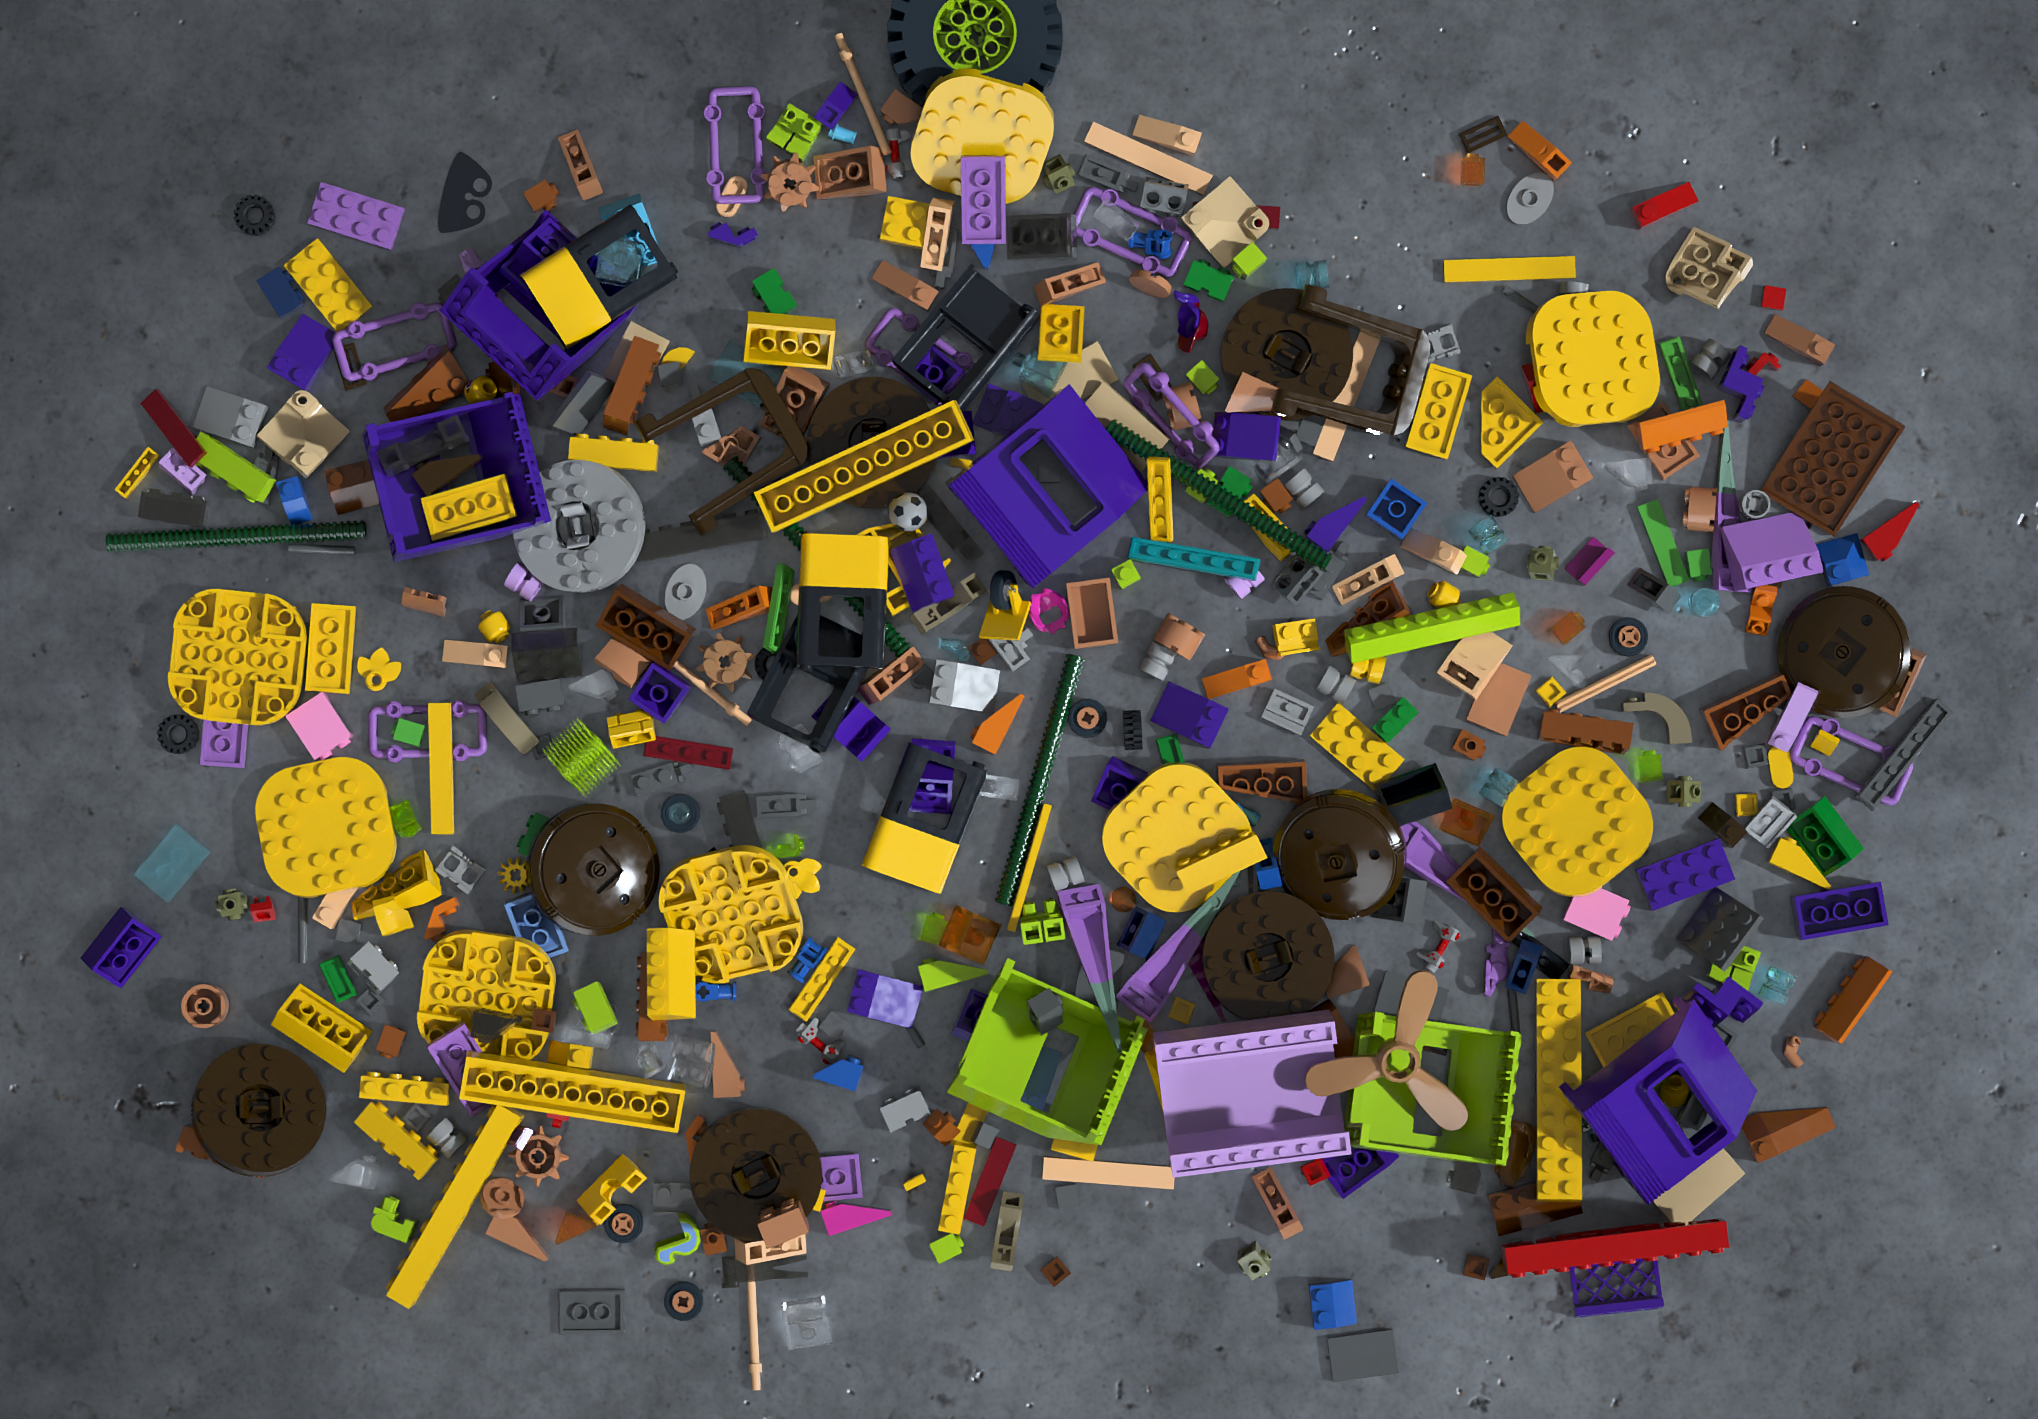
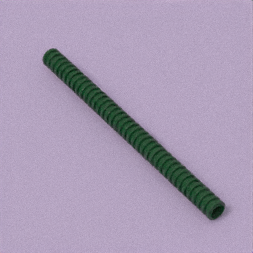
M1116 419L1112 420L1107 426V432L1116 440L1117 444L1121 443L1122 447H1128V451L1133 450V454H1139L1140 458L1144 457L1146 462L1148 457L1170 458L1171 476L1173 475L1175 480L1179 479L1181 484L1185 483L1186 487H1192V491L1197 490V494H1203V497H1208L1210 502L1214 501L1215 505H1221V509L1225 508L1226 512H1232V516L1237 515L1239 520L1243 519L1245 524L1248 522L1250 527H1256V531L1261 530V534H1267L1268 538L1272 537L1274 542L1277 540L1279 545H1285L1284 548L1291 549L1290 552L1292 553L1296 552V556L1301 555L1302 559H1307L1309 564L1312 562L1314 567H1320V571L1327 567L1332 558L1331 553L1326 554V550H1320L1319 546L1315 547L1314 543H1309L1307 538L1305 540L1302 539V535L1298 536L1296 535L1297 532H1291V528L1286 529L1285 525H1280L1278 520L1275 522L1273 517H1267V513L1262 514V510H1256L1255 506L1251 507L1250 503H1245L1243 498L1241 500L1238 499V495L1234 496L1233 492H1227V488L1222 489L1221 485H1216L1214 480L1211 482L1209 477H1203V473L1198 474V470H1192L1191 466L1187 467L1185 462L1182 464L1180 459H1174V455L1170 456L1169 452H1163V448L1158 449V445H1152L1151 441L1147 442L1146 438H1141L1138 433L1134 434V430L1130 431L1128 430L1129 427H1123L1122 423L1118 424Z
M734 456L724 465L723 470H727L728 475L733 476L732 480L739 483L753 473L751 471L748 472V467H744L742 461H738V456ZM755 494L749 495L752 497V501H756V506H760ZM798 522L779 530L784 532V536L789 537V541H793V546H797L798 551H801V535L808 534V532H804V528L799 527ZM844 597V601H848V605L854 607L853 611H857L858 616H862L864 619V599L861 597ZM886 621V646H890V651H894L896 653L895 656L898 657L911 644L909 642L906 643V638H902L900 636L901 633H897V629L891 626L892 623Z
M356 520L353 523L347 521V523L340 521V524H337V522H333V524H330V522H326V524L320 522L319 525L316 523L312 525L306 523V525L299 523V526H296V524H292V526H289V524H285V526L279 524L278 527L275 525H271V527L259 525L257 528L255 526H251V528L244 526L242 529L239 526L237 529L234 527H230V529L224 527L222 530L219 527L216 530L214 528H210V530L203 528V531H200V529H196V531L193 529H189V531L183 529L182 532L180 530L175 532L173 530H169V532L163 530L162 533H159V531H155V533H152V531H148V533L142 531L141 534L138 532L134 534L122 532L120 535L118 533H114V535L107 533L106 549L111 553L112 550H115V552H119V550H122V552H126V550L132 552L133 549L136 551L140 549L146 551L148 548L152 551L153 548H156V550H160V548L166 550L168 547L171 550L174 547L177 549L181 547L187 549L188 546L190 548H194V546H197V548H201V546L207 548L208 545L211 547H215V545L218 547L222 545L228 547L229 544L231 546H235V544H238V546H242V544L248 546L249 543L252 545H256V543L259 545L263 543L269 545L270 542L272 544H276V542L283 544L285 541L289 544L290 541H293V543H297V541L303 543L306 540L308 543L311 540L317 542V540L324 542L325 539L327 541H331V539H334V541H338V539L344 541L345 538L348 540L352 538L358 540V538L365 540L366 523L364 520H361L360 523Z
M1066 654L1067 661H1064L1066 665L1065 668H1062L1064 672L1060 674L1061 681H1058L1060 685L1056 688L1057 694L1054 695L1056 699L1052 701L1054 706L1050 708L1052 713L1048 715L1050 720L1046 722L1048 726L1045 727L1046 733H1043L1044 740H1041L1043 744L1042 747L1039 746L1040 753H1037L1039 757L1038 760H1035L1036 766L1033 767L1035 771L1031 773L1033 778L1029 780L1031 785L1027 787L1029 792L1025 794L1027 798L1023 801L1025 805L1022 806L1023 812H1020L1019 826L1016 825L1017 832H1014L1016 836L1015 839H1012L1014 843L1010 845L1012 850L1008 852L1010 857L1006 859L1008 864L1004 866L1006 870L1002 873L1004 877L1000 880L1002 881V884L999 885L1000 891L996 893L998 898H995V901L1007 906L1014 905L1012 901L1016 898L1014 896L1015 892H1018L1016 887L1020 885L1018 880L1022 878L1020 874L1024 871L1022 867L1025 866L1024 860H1027L1028 846L1031 847L1030 840H1033L1031 836L1032 833H1035L1034 827L1037 826L1035 822L1039 820L1037 815L1041 813L1039 808L1043 806L1041 801L1045 799L1043 795L1047 792L1045 788L1048 787L1047 781H1050L1051 767L1054 768L1053 761H1056L1055 754H1058L1056 750L1060 748L1058 743L1062 741L1060 736L1064 734L1062 729L1066 727L1064 723L1068 720L1066 716L1069 715L1070 702L1074 700L1072 699V695H1075L1074 688L1077 689L1076 682H1079L1077 678L1078 675H1081L1079 671L1083 669L1081 664L1085 662L1083 657L1073 654Z

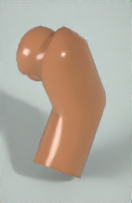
M1265 636L1255 640L1265 658L1280 660L1284 657H1277V647L1269 645Z
M1789 1036L1785 1041L1783 1054L1791 1065L1797 1069L1804 1063L1797 1055L1798 1045L1801 1044V1040L1798 1036Z

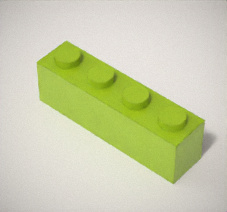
M200 432L196 439L206 450L207 454L196 465L201 468L203 466L210 469L208 473L219 480L221 477L227 481L226 485L235 491L239 489L244 492L243 497L253 503L255 501L264 502L277 480L211 435Z

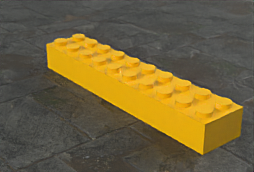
M952 400L754 492L771 532H777L974 441V438L957 401Z
M1536 979V1201L1581 1202L1582 1116L1559 1089V1086L1564 1082L1573 1090L1581 1085V980Z
M467 1050L459 1099L678 1133L685 1096V1084Z
M492 1105L486 1116L489 1118L488 1122L483 1125L481 1124L475 1134L478 1137L475 1143L472 1142V1144L470 1143L464 1153L467 1158L464 1162H459L453 1172L455 1175L454 1180H450L445 1185L442 1194H444L443 1199L436 1201L430 1212L433 1213L432 1218L425 1220L419 1230L422 1235L420 1238L417 1237L413 1240L408 1249L411 1252L409 1257L403 1258L397 1268L400 1271L398 1276L392 1277L386 1286V1289L389 1290L386 1295L387 1297L408 1309L415 1304L507 1147L508 1140L525 1115L512 1107Z

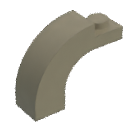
M976 573L971 574L952 588L954 592L953 598L920 609L910 616L922 635L956 614L987 591Z
M491 681L474 695L488 716L523 755L540 742L531 728L513 710Z
M1642 693L1643 702H1640L1639 698H1627L1626 703H1621V712L1650 711L1657 714L1666 726L1667 744L1692 743L1691 727L1684 711L1671 699L1656 693Z
M1003 1191L990 1266L992 1269L1012 1272L1024 1194Z

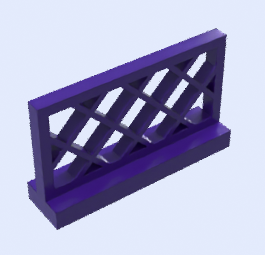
M1642 1258L1635 1259L1639 1263L1637 1266L1628 1264L1634 1270L1627 1278L1616 1271L1622 1263L1620 1261L1613 1262L1617 1266L1615 1268L1607 1267L1612 1272L1605 1281L1594 1273L1600 1265L1591 1264V1267L1595 1268L1593 1271L1585 1269L1590 1275L1583 1283L1575 1278L1574 1269H1577L1576 1266L1569 1267L1575 1318L1662 1309L1664 1307V1300L1662 1298L1658 1261H1652L1653 1271L1648 1276L1638 1268L1644 1260ZM1635 1271L1646 1278L1639 1288L1629 1281ZM1614 1273L1624 1280L1618 1290L1607 1283ZM1653 1273H1654L1655 1281L1650 1278V1277L1653 1275ZM1592 1275L1603 1283L1596 1293L1585 1285ZM1648 1280L1656 1286L1657 1295L1648 1296L1641 1290ZM1576 1282L1580 1285V1288H1579L1578 1290H1577ZM1626 1283L1637 1290L1631 1298H1626L1619 1293ZM1604 1285L1615 1293L1610 1300H1603L1597 1295ZM1582 1288L1593 1295L1589 1302L1579 1303L1578 1293ZM1638 1293H1640V1294L1643 1295V1296H1640V1297H1636V1295H1637ZM1616 1295H1618V1296L1621 1297L1622 1299H1614V1298L1616 1297ZM1595 1297L1599 1300V1301L1592 1302V1300H1593Z

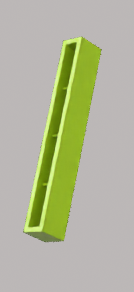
M1514 592L1346 629L1344 630L1345 649L1351 663H1356L1520 626V605Z

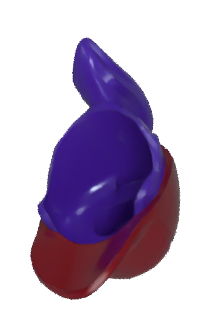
M1174 290L1173 295L1175 299L1181 303L1177 314L1179 323L1177 330L1179 333L1178 347L1181 351L1189 353L1195 341L1205 339L1209 323L1207 316L1200 309L1199 299L1195 295Z

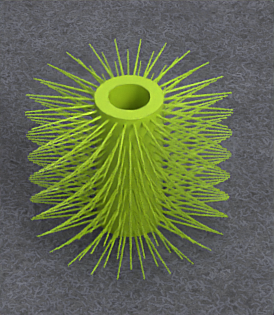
M577 720L579 724L574 723L577 728L570 726L572 730L567 729L570 735L565 732L566 737L560 736L563 741L557 739L559 743L553 742L556 747L550 745L552 749L547 748L549 753L544 752V754L560 774L573 784V787L578 789V792L586 795L583 791L589 792L586 786L592 788L590 784L596 785L593 780L599 782L597 778H602L600 774L604 776V772H609L606 768L611 769V766L615 765L613 762L617 763L618 760L607 750L608 748L594 732L592 733L588 729L589 727L584 725V722Z

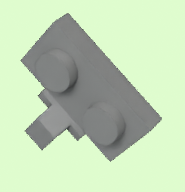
M1029 628L1022 632L1019 641L989 639L1012 672L1030 660L1024 651L1027 647L1025 641L1033 636Z

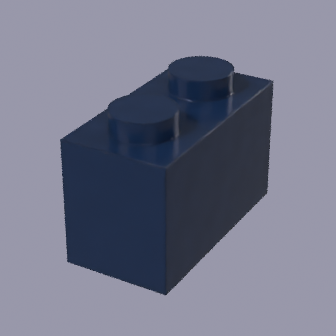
M277 267L256 280L280 319L283 320L304 307L302 300L305 298L298 288L294 290L290 282L293 279L286 269L283 271L280 267Z
M1135 906L1117 946L1148 960L1166 920Z
M1522 939L1505 986L1506 988L1526 995L1543 946Z

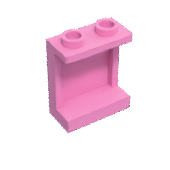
M325 692L319 693L286 715V718L313 759H321V761L333 755L331 751L339 747L342 749L350 744V738L353 737L329 702L330 699Z
M1601 888L1588 896L1571 897L1561 920L1612 941L1614 937L1618 938L1622 926L1619 924L1622 917L1626 918L1631 906L1628 905L1630 900Z

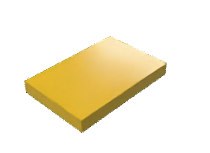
M1055 304L1041 306L1037 360L1081 363L1085 306Z

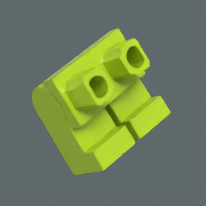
M789 103L766 139L779 149L785 150L791 156L794 153H798L799 161L803 163L823 124Z
M1054 898L1043 900L1044 911L1036 912L1035 903L1032 901L1023 903L1021 930L1024 945L1042 943L1043 935H1045L1046 942L1066 939L1063 917L1060 914V908L1057 909Z
M1744 946L1725 972L1711 963L1705 977L1722 982L1729 976L1748 991L1761 952Z
M390 1195L384 1196L381 1205L376 1206L373 1211L376 1214L371 1220L373 1230L404 1243L412 1241L419 1219L413 1217L407 1218L405 1221L399 1219L401 1212L397 1211L400 1199Z

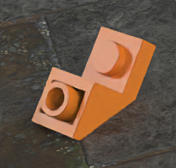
M1764 585L1754 588L1745 632L1767 636L1772 620V607L1777 595V587Z
M456 897L434 907L424 935L425 940L432 939L435 942L444 937L443 933L448 931L441 914H444L446 917L457 911L455 907L460 904Z
M700 1114L685 1132L690 1164L694 1149L699 1141L694 1136L695 1134L700 1136L707 1126L704 1124L706 1118Z

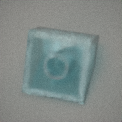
M621 237L599 251L595 275L597 281L626 287L640 278L646 245Z

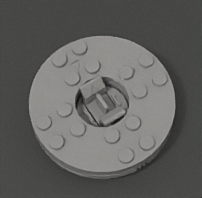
M586 460L559 462L539 472L551 521L513 534L517 552L526 568L546 585L570 592L600 590L622 578L638 558L645 535V521L643 520L645 516L642 515L644 513L642 512L643 507L632 485L614 469Z

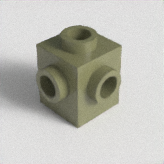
M1061 154L1044 162L1042 168L1046 175L1042 176L1047 188L1052 187L1054 192L1058 194L1076 185L1072 177L1075 175V172L1070 163L1066 164Z
M1548 546L1532 547L1531 555L1527 556L1526 562L1531 580L1553 581L1554 571L1559 568V557L1556 556L1554 549Z
M1679 776L1678 780H1667V802L1678 803V807H1692V803H1700L1701 781H1692V776Z
M236 888L223 890V895L218 896V901H215L217 913H221V917H228V921L241 919V914L247 913L246 908H249L247 896L243 892H236ZM229 900L234 902L232 909L228 908L227 902Z
M1257 1241L1238 1251L1237 1261L1239 1268L1252 1281L1258 1277L1262 1278L1269 1273L1272 1260L1271 1255L1266 1249H1262Z

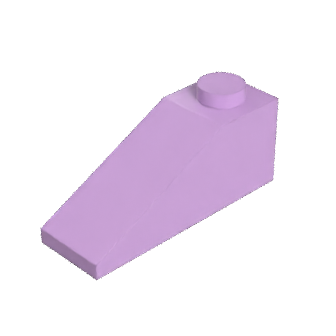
M1798 682L1773 725L1767 744L1788 753L1817 697V690Z

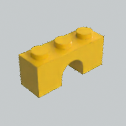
M622 1154L576 1201L592 1219L601 1225L616 1210L611 1203L613 1192L620 1187H624L630 1193H633L647 1177L633 1161Z

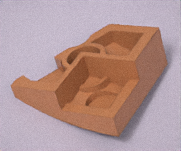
M1242 372L1224 411L1227 413L1271 411L1277 387Z
M740 426L718 442L705 448L702 453L723 466L734 456H738V461H742L745 467L762 437Z
M404 587L402 606L444 617L447 598Z
M1356 945L1352 946L1334 964L1331 981L1325 991L1327 999L1370 985Z
M1571 964L1568 969L1567 978L1589 982L1588 990L1610 993L1613 987L1614 978L1611 975Z

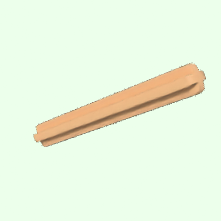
M1648 655L1556 701V707L1563 712L1655 666V659L1652 655Z

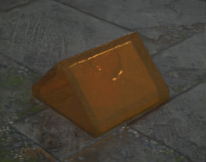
M1452 798L1451 804L1453 809L1446 811L1439 830L1479 847L1495 815L1459 799Z
M569 1209L565 1213L555 1242L558 1245L600 1224L588 1215Z

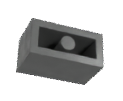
M560 679L515 686L519 712H525V716L538 714L539 709L545 708L547 712L560 710L559 706L564 705Z
M1050 988L1027 1001L1029 1020L1041 1036L1063 1023L1062 1014L1064 1011L1061 1007L1063 1002L1057 993L1053 994Z

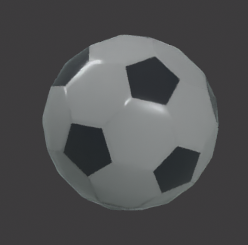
M902 493L892 500L889 505L888 514L892 524L897 529L914 531L924 524L927 519L928 510L926 503L919 495Z

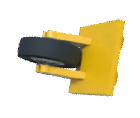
M1000 570L995 572L991 579L989 589L990 603L979 637L981 639L1019 641L1031 602L1022 601L1018 593L1015 575L1011 571Z

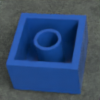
M1391 478L1365 517L1401 541L1425 508L1427 502Z

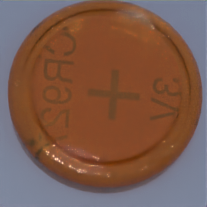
M1126 887L1117 888L1111 895V904L1119 912L1130 911L1136 903L1134 892Z

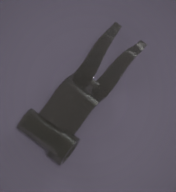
M807 1255L790 1256L749 1265L735 1260V1256L722 1257L723 1279H721L722 1288L739 1287V1282L808 1277V1272L773 1269L776 1266L806 1260Z

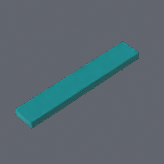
M1132 537L1128 553V559L1250 581L1257 580L1261 561L1259 558Z

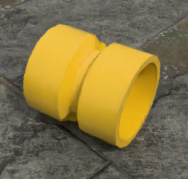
M1382 656L1352 663L1349 676L1357 679L1366 677L1368 682L1380 684L1387 657Z

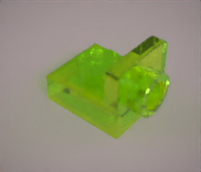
M1656 750L1643 751V756L1637 757L1640 783L1663 780L1662 754H1656Z
M408 799L389 807L395 828L402 838L411 837L422 830Z
M795 834V848H791V844L777 845L778 849H773V855L776 858L801 857L800 852H804V839H799V834Z
M932 912L931 916H926L920 937L921 941L941 946L948 921L944 920L945 915Z

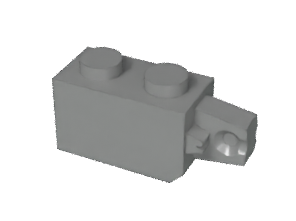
M697 383L689 385L692 397L687 398L688 402L702 395ZM713 408L692 418L701 446L712 444L722 439Z

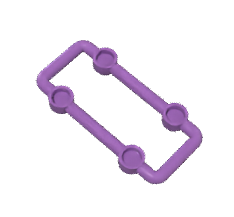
M752 86L713 88L708 94V106L704 109V117L709 122L711 170L708 172L706 179L709 186H711L712 199L718 204L757 203L764 197V184H766V181L760 178V175L767 173L763 169L761 120L765 116V108L760 104L759 91ZM751 95L752 104L748 107V116L753 124L754 169L751 171L750 179L755 185V194L721 196L720 186L724 183V175L719 170L717 122L722 114L721 109L717 106L716 97Z
M1089 187L1084 191L1069 224L1070 231L1074 235L1083 238L1085 245L1089 247L1098 245L1141 265L1143 270L1150 271L1151 274L1159 273L1166 277L1176 274L1192 239L1190 231L1178 225L1174 217L1162 218L1119 198L1118 193L1113 189L1103 191L1097 187ZM1091 196L1100 198L1106 207H1120L1161 226L1163 230L1183 236L1170 267L1166 268L1160 265L1159 260L1154 256L1145 258L1101 238L1099 232L1095 229L1084 230L1078 227Z
M418 302L412 306L411 310L363 324L359 321H353L348 325V328L337 331L333 335L332 341L343 377L349 381L362 378L366 381H372L379 373L423 360L430 361L432 358H435L445 345L438 347L435 344H429L424 348L423 352L378 365L365 363L360 370L351 372L341 339L346 337L360 339L367 331L411 318L422 321L427 318L428 313L435 311L439 313L448 343L447 346L452 352L456 347V339L450 320L439 311L443 304L437 302L425 305Z
M891 308L885 312L867 337L865 347L869 353L876 357L878 365L890 367L904 377L905 374L893 364L892 359L894 357L891 351L887 349L880 350L874 346V343L892 317L900 320L903 329L908 332L916 331L920 324L916 315L905 314L897 308ZM940 338L934 344L955 359V363L963 370H970L975 364L969 353L958 352Z
M1140 363L1123 382L1125 389L1131 395L1133 405L1137 409H1143L1164 434L1170 438L1171 442L1175 445V452L1180 458L1187 459L1196 468L1204 467L1220 449L1218 442L1211 435L1213 431L1212 425L1207 421L1199 422L1169 388V377L1165 372H1155L1149 364ZM1143 372L1149 377L1151 387L1158 392L1161 391L1190 423L1195 437L1200 441H1205L1211 447L1200 459L1193 453L1195 448L1193 442L1189 439L1181 440L1149 404L1151 400L1149 392L1146 390L1138 391L1132 384Z
M456 700L451 704V713L454 716L461 718L468 713L478 714V748H468L465 744H456L452 748L453 758L457 761H465L468 757L483 755L487 749L486 712L479 704H467L463 700ZM392 701L386 706L371 708L368 713V746L371 756L374 758H387L394 763L400 762L403 758L429 757V749H402L398 745H392L387 750L377 749V715H387L392 719H397L402 714H428V705H401L399 702Z
M1809 716L1802 725L1791 750L1790 758L1794 764L1802 767L1807 775L1823 776L1859 793L1864 785L1822 767L1821 762L1817 759L1806 760L1799 757L1812 725L1820 727L1823 731L1833 736L1838 735L1881 754L1884 761L1896 746L1889 745L1884 747L1840 727L1835 719L1824 720L1817 716ZM1913 763L1898 780L1891 797L1885 796L1881 803L1891 806L1899 801L1912 772Z

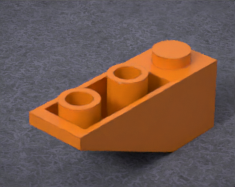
M1523 120L1507 136L1554 182L1572 164L1560 150Z

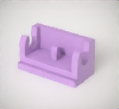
M174 447L159 461V468L191 496L196 493L197 487L205 482L207 475L196 465L192 468L189 467Z

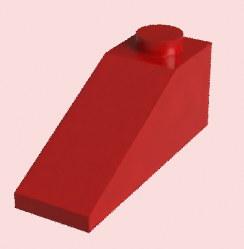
M1687 182L1634 206L1630 212L1640 230L1699 202L1690 182Z
M1918 502L1912 503L1860 539V542L1874 562L1879 559L1883 562L1893 555L1891 551L1897 547L1919 507Z

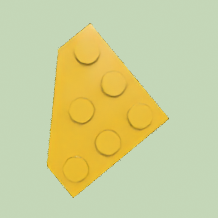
M1498 376L1481 392V454L1497 469L1544 423Z

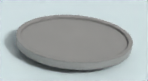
M1544 173L1530 174L1520 180L1512 189L1507 200L1506 211L1513 223L1518 225L1529 224L1538 219L1547 210L1554 193L1553 182L1548 175Z
M695 564L681 566L674 572L667 584L665 591L666 609L681 620L693 616L704 601L707 582L705 574L699 566Z

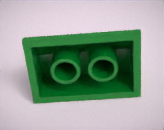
M1825 796L1800 812L1786 829L1823 877L1853 860L1864 849Z

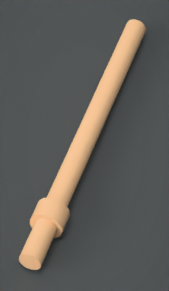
M839 33L834 37L840 49L839 55L841 60L845 61L883 155H888L891 153L890 147L854 63L853 52L851 48H848L843 34Z
M677 660L673 666L675 670L726 709L725 712L728 715L736 717L746 726L750 724L752 719L739 709L740 706L728 701L715 689H710L705 681Z
M755 1264L746 1265L751 1362L748 1366L749 1373H751L752 1390H761L760 1372H762V1363H759Z

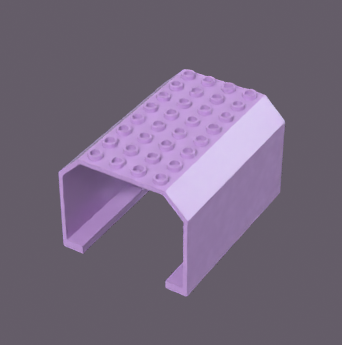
M1330 1010L1153 1033L1173 1178L1351 1154L1349 1132L1344 1129L1339 1093L1329 1096H1316L1309 1091L1305 1083L1306 1072L1311 1066L1335 1059L1333 1044H1337L1335 1022Z

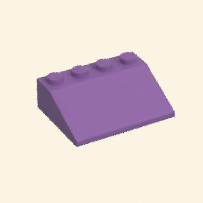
M1794 512L1720 527L1734 592L1823 573L1819 550L1803 518Z

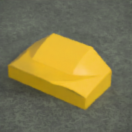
M394 895L372 901L375 917L382 936L385 937L414 928L409 912L397 905Z

